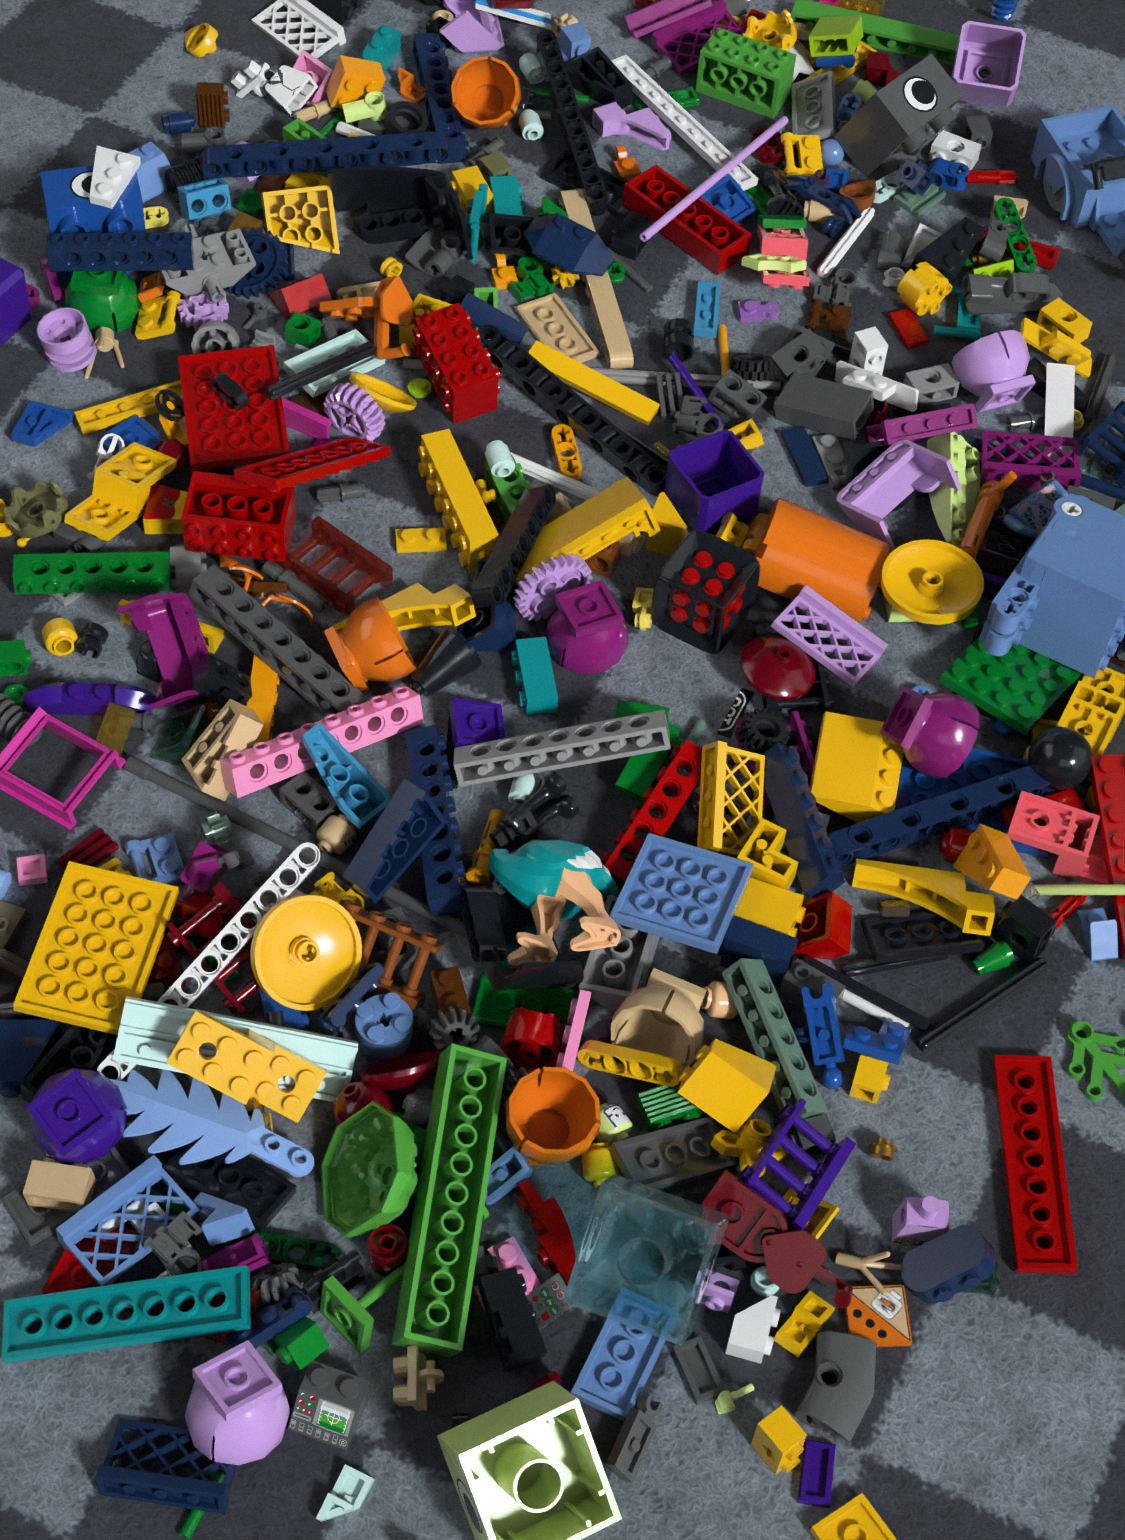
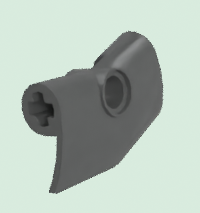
M435 227L420 237L405 254V259L426 275L439 279L452 264L458 263L467 252L457 231H444L441 227ZM480 231L478 248L484 245V239Z
M834 1331L818 1333L815 1376L795 1412L796 1417L813 1428H820L824 1424L850 1443L874 1395L876 1342ZM830 1377L834 1380L835 1384H826L821 1378Z

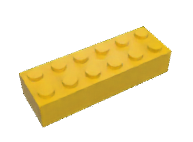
M450 429L421 435V446H418V453L421 459V463H418L420 476L427 479V491L429 495L433 494L435 497L434 505L436 511L442 512L443 526L445 530H450L451 544L453 548H458L459 550L458 558L461 566H466L469 574L475 573L478 562L491 554L499 539V534Z

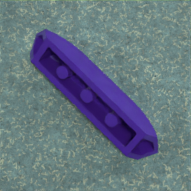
M56 682L41 685L22 695L30 712L34 713L40 706L47 714L121 716L122 711L135 713L149 711L151 713L152 710H150L149 705L158 701L153 693L145 689L126 684Z

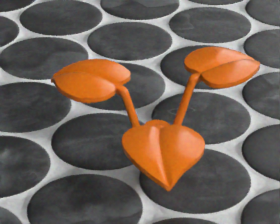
M220 555V568L228 567L229 570L236 569L244 573L245 584L243 588L248 591L251 577L263 581L264 577L254 569L243 565L231 557ZM276 593L270 594L260 603L265 606L271 600L292 605L304 612L311 623L313 621V615L310 610L293 598Z

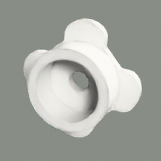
M897 267L886 270L884 272L885 280H883V285L886 287H898L905 275L904 271Z

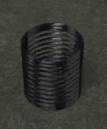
M201 156L164 170V180L170 195L176 194L170 174L177 192V187H180L181 184L184 186V182L185 185H188V183L191 184V181L192 183L198 182V179L199 181H205L200 164L202 166Z

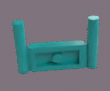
M484 183L480 184L479 190L475 191L474 199L469 200L468 213H471V215L466 214L465 219L473 255L472 260L468 259L469 262L477 260L480 222L485 221L488 185Z
M953 286L949 294L958 295L956 328L934 325L933 334L978 340L981 333V314L970 315L964 303L962 287Z

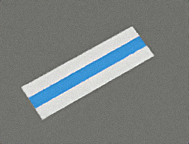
M475 0V9L551 30L550 13L532 8L494 9L489 0Z

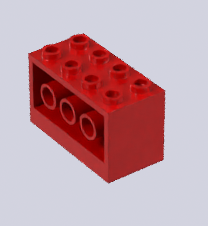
M193 471L181 517L185 550L286 562L296 518L294 487L282 488L280 492H268L262 486H245L243 481L235 480L233 475Z

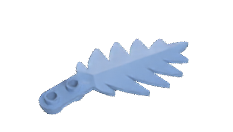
M162 1069L157 1090L135 1070L130 1071L127 1082L110 1079L119 1087L127 1109L123 1111H127V1115L142 1113L124 1130L123 1137L150 1134L169 1127L148 1148V1154L172 1150L200 1139L180 1158V1165L207 1160L232 1150L225 1158L224 1162L226 1164L238 1161L251 1153L261 1158L264 1162L270 1163L294 1177H303L313 1169V1155L305 1148L266 1129L264 1118L259 1109H254L250 1121L243 1103L222 1093L218 1109L209 1086L195 1078L192 1079L188 1099L181 1084L169 1070ZM268 1145H274L278 1149L272 1150L268 1147ZM295 1158L303 1160L304 1163H297Z

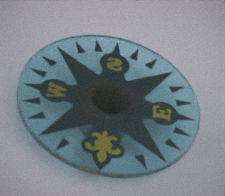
M1101 456L1093 462L1090 470L1091 477L1117 485L1115 482L1120 475L1117 472L1118 469Z

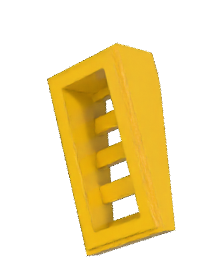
M752 418L728 429L736 437L741 436L742 439L739 441L746 450L764 444L762 434Z

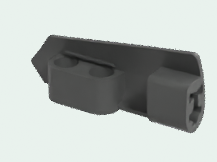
M1018 272L1006 278L966 273L962 280L963 299L970 315L1040 312L1041 308L1058 297L1061 299L1063 293L1055 284L1049 283V278L1045 274Z

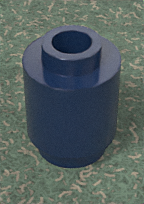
M188 109L167 112L166 115H161L164 133H170V135L187 133L192 131L191 127H195L193 113L189 114Z

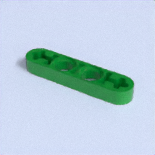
M1000 198L994 208L996 220H1001L1007 225L1014 224L1018 228L1017 231L1008 232L1006 241L1010 258L1014 259L1016 273H1034L1037 261L1016 205L1010 198ZM1001 207H1005V209H1008V217H1007V218H1006L1005 210H1004V209H1001ZM1022 243L1025 248L1018 251L1013 248V244ZM1022 257H1025V263L1026 265H1030L1029 268H1026V266H1022Z

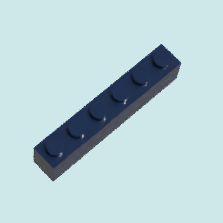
M777 742L762 754L765 755L764 787L778 825L787 830L784 841L789 855L792 859L799 862L796 873L802 890L806 895L817 897L834 891L845 883L842 866L836 859L833 843L826 833L824 819L818 812L816 798L810 791L807 783L808 777L802 770L798 752L793 747Z

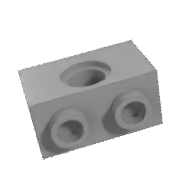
M949 363L907 372L905 373L903 384L919 390L918 402L935 403L956 398L960 381Z

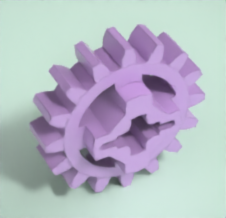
M207 291L191 296L183 294L184 299H180L179 306H177L181 323L185 322L187 328L193 325L194 331H197L201 325L209 321L228 320L229 304L227 299L225 298L220 302L218 296H216L218 303L213 302L210 293Z

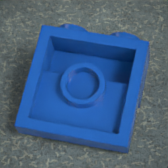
M731 175L720 179L700 196L737 224L754 214L758 209Z

